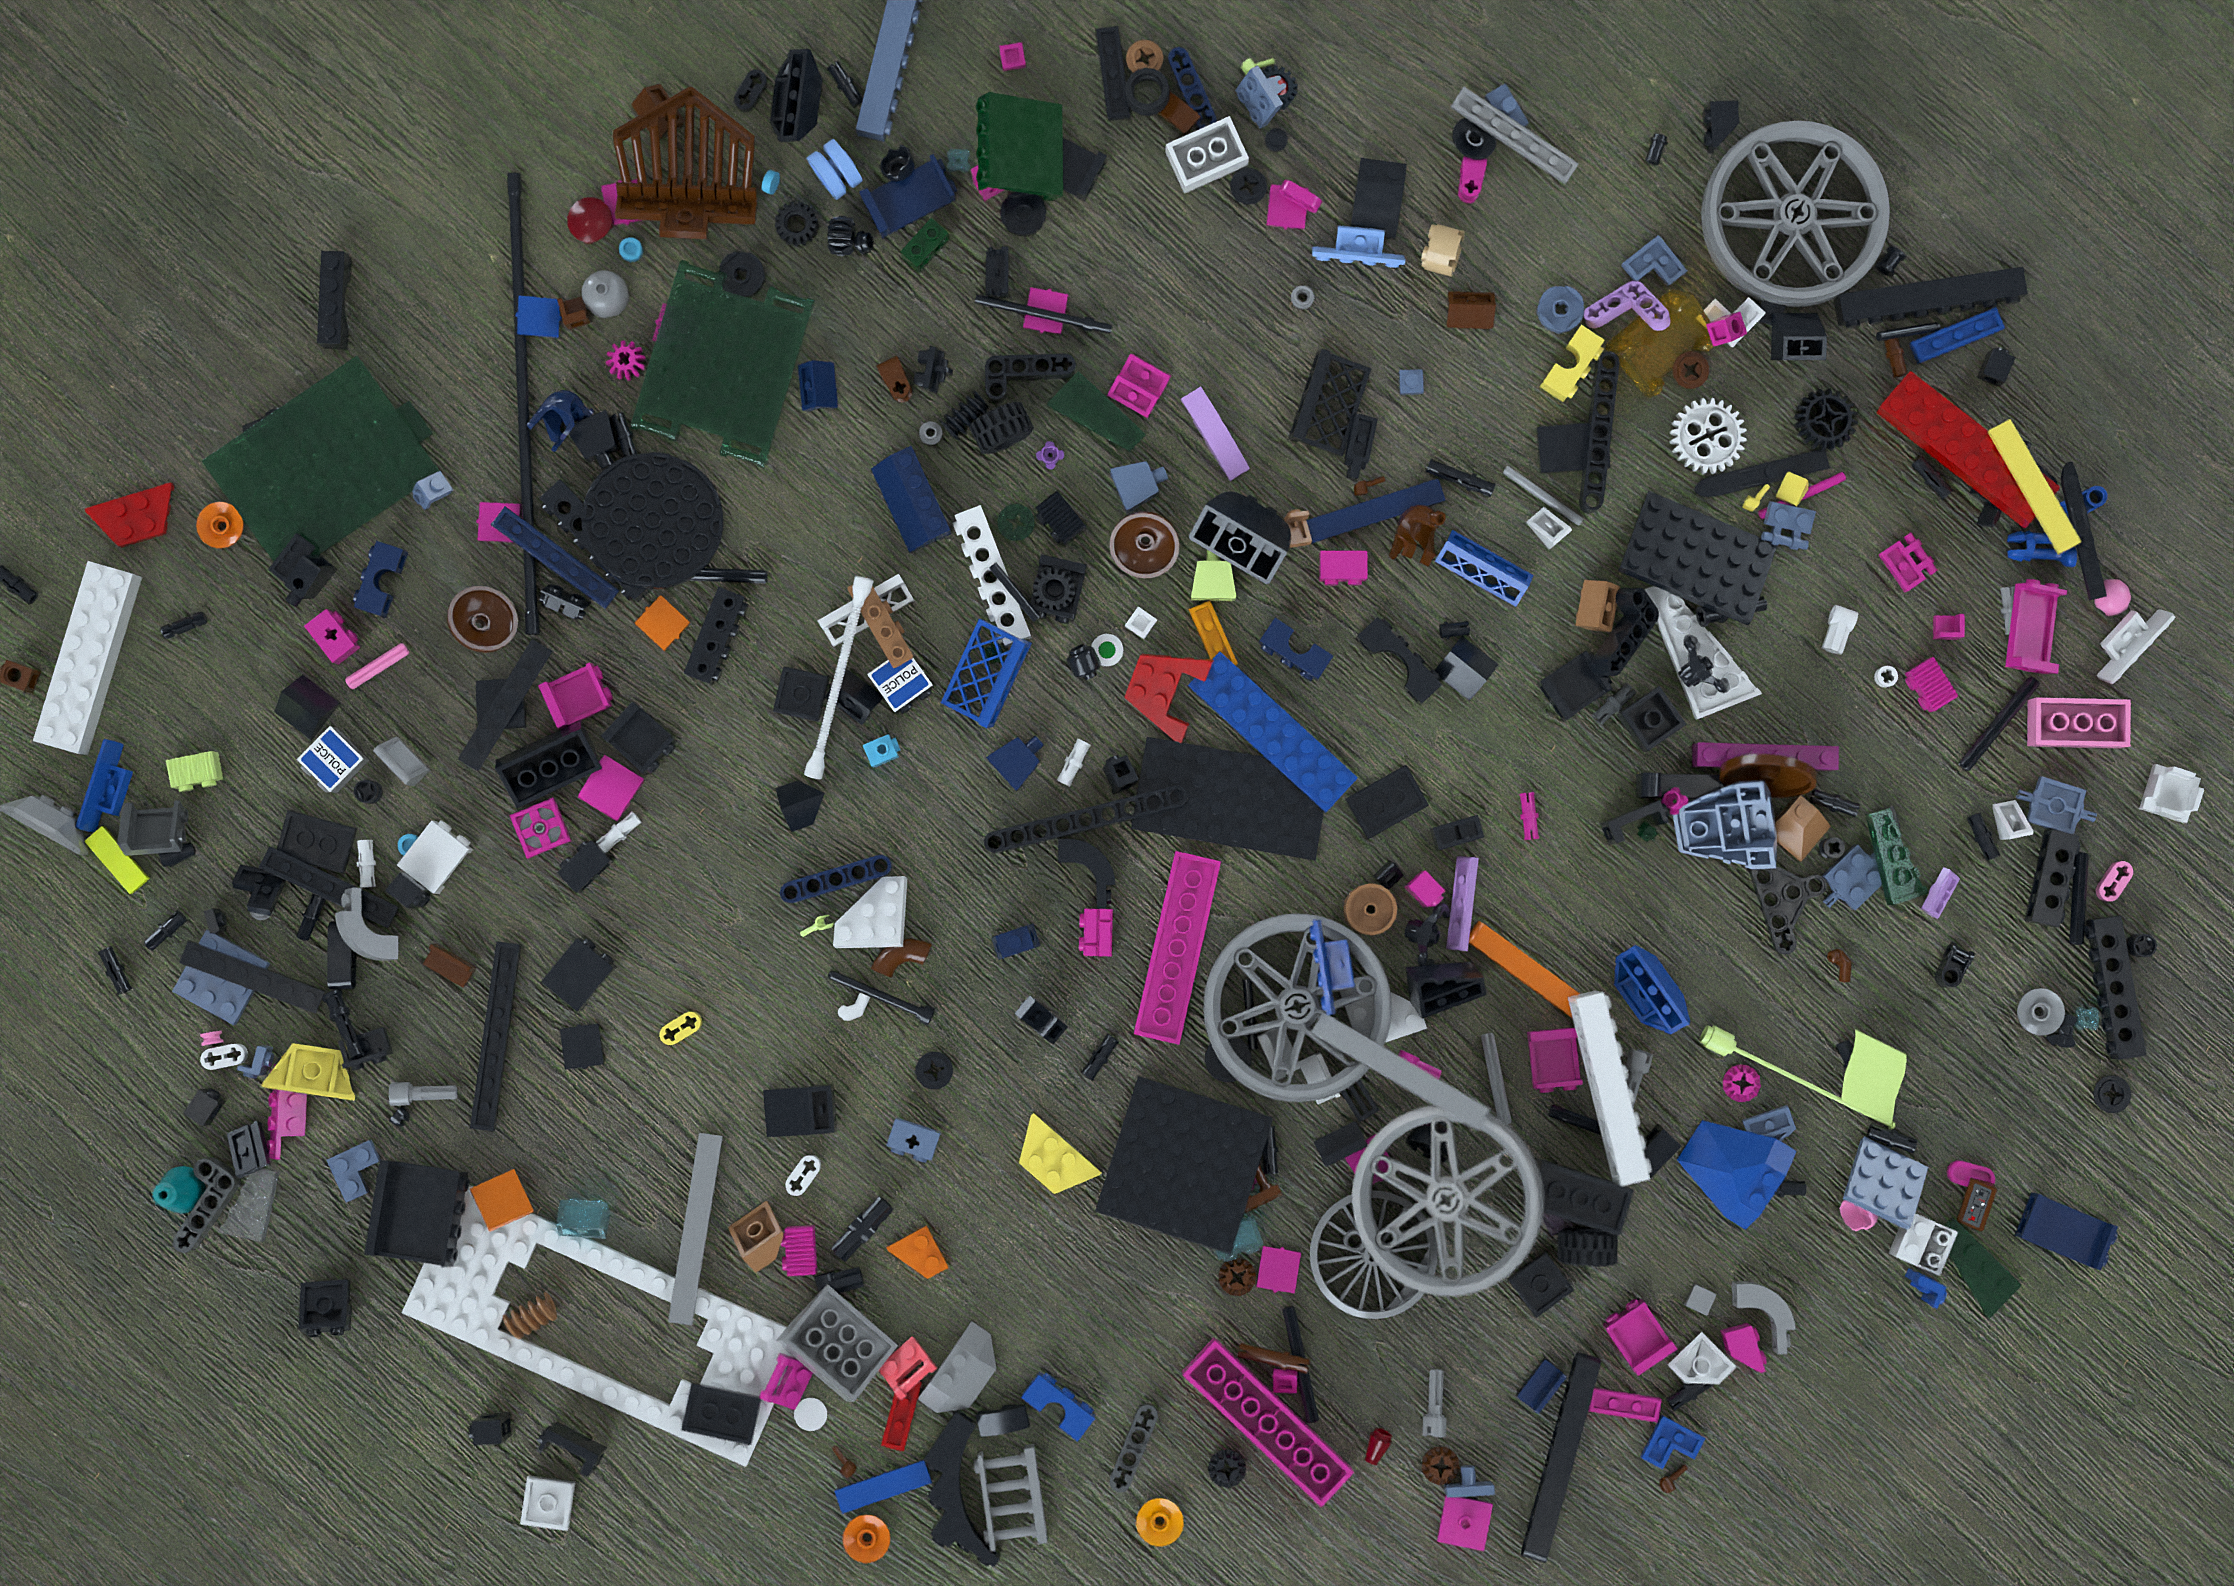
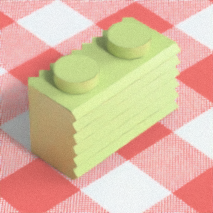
M209 751L166 760L171 788L179 789V792L194 790L193 786L202 784V787L217 785L216 781L223 780L218 752Z

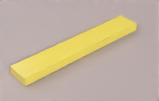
M2011 419L1990 429L1988 434L2058 555L2080 544L2081 540Z

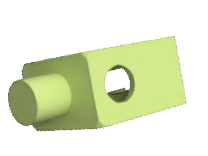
M1207 550V561H1197L1191 601H1235L1236 592L1231 563L1221 561V557Z

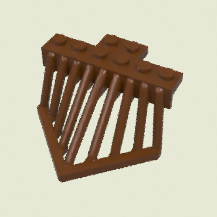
M688 87L613 130V143L622 182H616V219L660 221V237L707 239L709 223H756L758 207L756 188H751L755 136L695 88ZM685 106L684 172L682 185H678L677 110ZM695 106L700 110L697 185H693ZM667 116L668 178L667 184H663L658 121ZM709 117L715 121L713 180L711 186H707ZM647 127L650 129L653 184L647 183L640 131ZM724 129L730 133L728 182L725 187L722 186ZM630 137L632 140L637 183H632L623 145V141ZM739 141L745 145L743 183L741 187H737Z

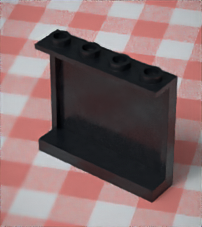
M380 1160L364 1255L440 1265L443 1268L453 1267L458 1257V1250L456 1249L457 1240L462 1232L460 1225L461 1216L466 1208L464 1197L465 1192L469 1188L468 1172L393 1160Z

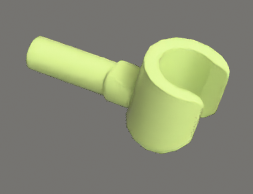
M1249 58L1243 62L1241 69L1247 75L1251 68L1258 65L1261 69L1275 64V61L1272 58L1255 64Z
M830 915L817 917L812 926L800 932L801 936L804 937L818 929L831 928L833 923L826 925L824 919Z

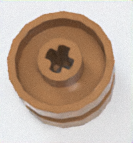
M1370 883L1357 886L1349 892L1344 901L1343 914L1345 921L1354 931L1364 935H1376L1385 932L1392 926L1396 919L1397 905L1394 896L1388 889L1381 885ZM1373 905L1375 908L1372 910L1375 912L1373 914L1367 913V906Z

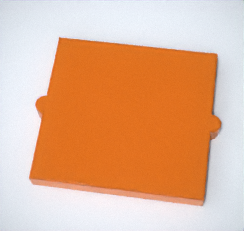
M661 595L650 607L645 608L646 611L635 622L664 651L675 639L680 638V634L690 624Z

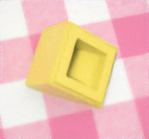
M1787 472L1776 498L1797 507L1808 491V480Z

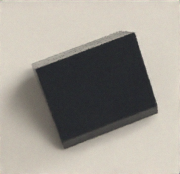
M1390 860L1373 875L1378 883L1388 890L1404 876L1397 865Z

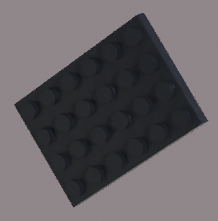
M1648 491L1618 571L1740 623L1749 625L1757 607L1777 546L1770 545V542L1762 541L1758 536Z

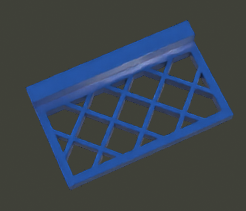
M979 619L941 703L979 722V725L985 728L994 727L1032 643L1025 639H1020L983 619ZM982 626L990 629L993 639L982 643L979 635ZM1007 638L1013 641V644L1009 651L1002 653L998 640ZM994 642L998 655L987 658L983 645ZM979 647L983 660L972 664L970 652L972 649ZM999 658L1002 668L1000 672L992 674L988 661ZM984 663L988 676L977 679L974 666ZM969 668L973 681L963 685L960 674L963 670ZM990 679L992 690L990 693L983 695L979 682ZM975 684L979 697L968 700L964 687ZM960 689L964 702L955 704L949 701L952 692ZM980 699L983 708L980 716L972 713L969 703Z

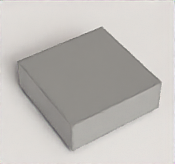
M1693 1284L1684 1305L1707 1316L1717 1294Z

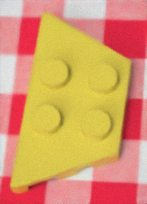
M292 1043L261 1085L263 1088L355 1100L348 1072L341 1065L344 1064L341 1051Z
M1035 1113L1031 1115L1019 1164L1052 1193L1056 1194L1097 1177L1102 1173Z

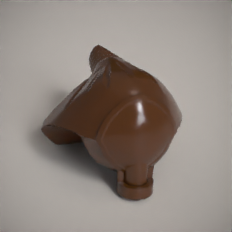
M1425 505L1411 506L1404 511L1398 521L1389 557L1393 560L1402 551L1401 555L1412 559L1417 547V543L1414 541L1416 540L1425 550L1419 563L1429 567L1431 561L1437 555L1434 546L1435 529H1438V526L1445 522V513L1441 511L1435 512Z

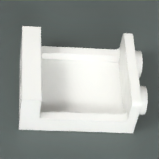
M431 820L397 864L398 867L433 894H440L445 887L443 884L463 858L473 851L468 846L471 842L460 834L455 836L450 832L452 828L442 820L440 822Z

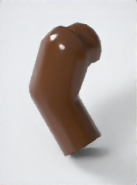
M1840 949L1829 951L1827 954L1828 961L1839 966V981L1850 982L1851 960Z

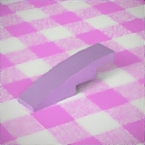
M1200 386L1181 398L1194 424L1205 439L1206 445L1229 481L1250 469L1202 387Z

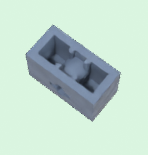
M897 1117L886 1146L891 1147L890 1151L893 1153L904 1155L907 1152L914 1155L913 1159L926 1163L927 1159L932 1160L941 1132ZM915 1135L917 1136L916 1140L920 1143L911 1147L910 1141H907V1138Z

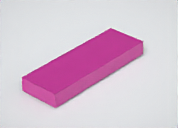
M1595 1387L1588 1411L1658 1423L1662 1399Z

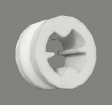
M1883 666L1875 672L1874 679L1880 687H1890L1897 682L1898 673L1892 666ZM1886 671H1888V676L1891 677V681L1888 680L1885 683L1883 681L1884 677L1881 676V673H1885Z

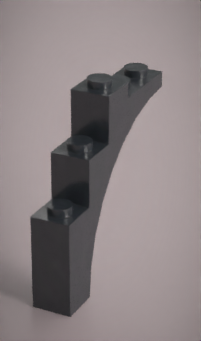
M956 1410L924 1457V1460L927 1462L926 1466L936 1473L938 1471L942 1472L928 1492L927 1498L930 1499L929 1503L938 1510H941V1508L945 1510L932 1528L930 1535L933 1536L932 1540L941 1547L946 1545L950 1548L954 1541H957V1546L966 1553L971 1551L977 1555L976 1559L981 1564L987 1567L990 1564L992 1567H995L1000 1560V1554L996 1550L991 1551L990 1545L985 1544V1540L975 1529L966 1511L961 1493L960 1470L962 1455L977 1422L962 1411Z

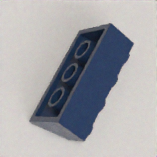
M912 446L888 456L871 468L909 553L952 534Z

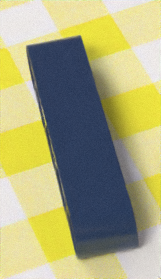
M873 856L787 882L782 885L780 896L782 900L788 903L804 901L884 877L892 871L893 863L887 856ZM880 859L886 860L888 864L884 872H878L875 868L876 862ZM857 866H862L865 869V875L861 879H856L853 875V870ZM838 872L842 875L843 880L840 885L834 886L830 878L834 873ZM813 879L818 880L820 883V888L815 893L811 892L808 888L809 882ZM790 886H794L797 889V896L794 899H789L786 896V889Z

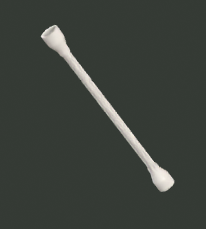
M855 576L852 587L853 607L850 613V621H848L849 624L847 625L848 630H846L844 636V644H842L843 647L841 648L842 653H840L841 656L838 659L837 670L835 671L836 676H834L835 679L832 682L829 702H827L823 725H821L822 728L817 740L818 745H816L817 748L814 749L813 755L807 762L804 775L810 778L822 779L824 773V746L827 743L830 723L833 720L836 700L839 697L842 677H844L848 654L851 651L850 645H852L857 619H859L858 616H860L864 601L872 589L873 580L869 578Z

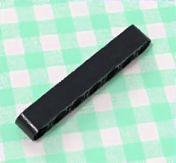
M1611 351L1604 352L1597 359L1594 367L1579 497V507L1587 514L1596 512L1604 502L1620 364L1618 355ZM1603 359L1611 361V369H1607L1602 365ZM1606 382L1610 387L1609 392L1602 391L1599 383ZM1597 405L1605 406L1607 414H1599ZM1594 428H1601L1604 431V437L1598 438L1595 436ZM1599 451L1602 455L1601 461L1594 460L1591 452ZM1589 474H1596L1599 478V483H1591ZM1591 496L1595 498L1596 507L1588 506L1586 497Z

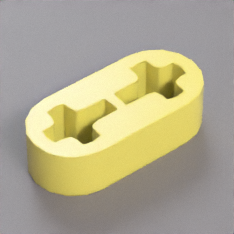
M696 1012L684 1013L661 1028L659 1035L661 1041L666 1045H674L701 1028L702 1018ZM688 1016L696 1018L695 1028L689 1026L683 1029L682 1025L687 1023ZM668 1028L670 1030L679 1028L680 1032L674 1035V1041L671 1038L666 1039L665 1037L668 1033Z

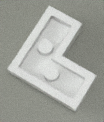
M1749 297L1734 312H1741L1747 332L1765 314ZM1714 299L1699 317L1708 324L1731 313ZM1742 337L1728 342V344L1733 348Z

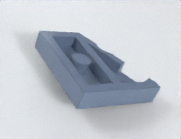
M1787 1105L1742 1120L1746 1131L1774 1137L1780 1141L1788 1137L1796 1129Z

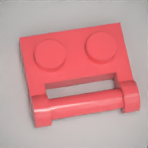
M911 1337L889 1356L879 1369V1372L891 1386L896 1396L903 1400L907 1396V1392L929 1372L933 1373L937 1366L916 1338ZM923 1362L924 1365L921 1368H919L912 1376H910L902 1385L899 1384V1382L906 1375H908L916 1366Z

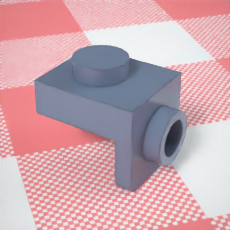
M438 471L418 481L412 493L416 503L421 504L423 509L426 510L430 507L431 503L451 494L453 489L441 471Z
M267 1045L257 1046L252 1066L238 1065L237 1070L243 1071V1076L250 1078L266 1075L268 1067L273 1063V1047Z

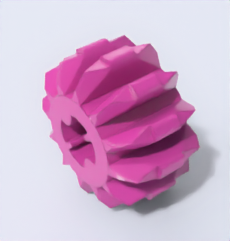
M621 341L620 348L616 344L612 345L615 350L614 353L611 351L607 352V355L612 359L607 360L606 365L611 367L609 372L612 375L617 373L619 380L625 375L626 379L631 381V374L639 377L640 374L637 369H645V366L640 362H644L646 357L640 355L643 350L641 347L635 348L634 342L631 341L627 346L625 341ZM627 357L630 361L629 364L626 365L622 359Z

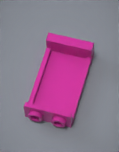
M2026 579V583L2015 584L2005 667L2038 674H2058L2059 664L2050 663L2058 597L2067 595V590L2059 589L2058 584L2045 583L2041 585L2040 580Z

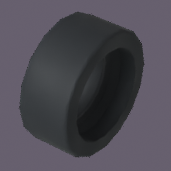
M1143 68L1135 71L1127 80L1125 88L1129 107L1140 115L1151 116L1158 114L1169 101L1168 81L1160 71L1153 68ZM1150 80L1158 83L1161 88V96L1157 101L1145 104L1136 100L1134 88L1141 81Z

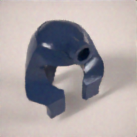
M561 390L550 394L529 420L527 426L531 430L543 419L550 440L555 442L551 450L556 452L575 426L574 422L590 417L595 410L592 408L589 410L584 406V403L577 394ZM561 422H564L566 426L563 433L560 431Z

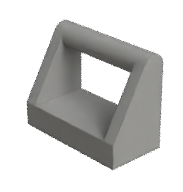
M394 737L378 745L373 750L405 785L414 787L431 771L399 737Z

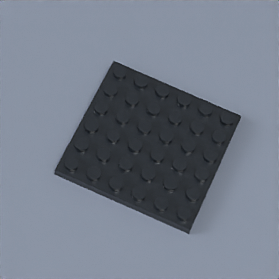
M1138 1076L1095 1212L1232 1255L1273 1117Z

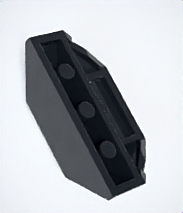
M808 48L790 50L787 54L788 58L783 62L775 77L770 124L780 142L800 141L817 125L822 77L813 54Z

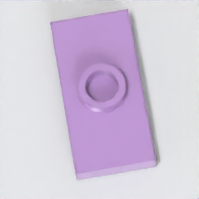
M1943 867L1935 884L1931 886L1929 895L1921 908L1931 917L1938 919L1960 878L1951 870Z

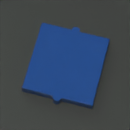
M518 296V312L515 314L518 318L517 334L558 338L559 321L562 318L559 316L560 308L557 299Z

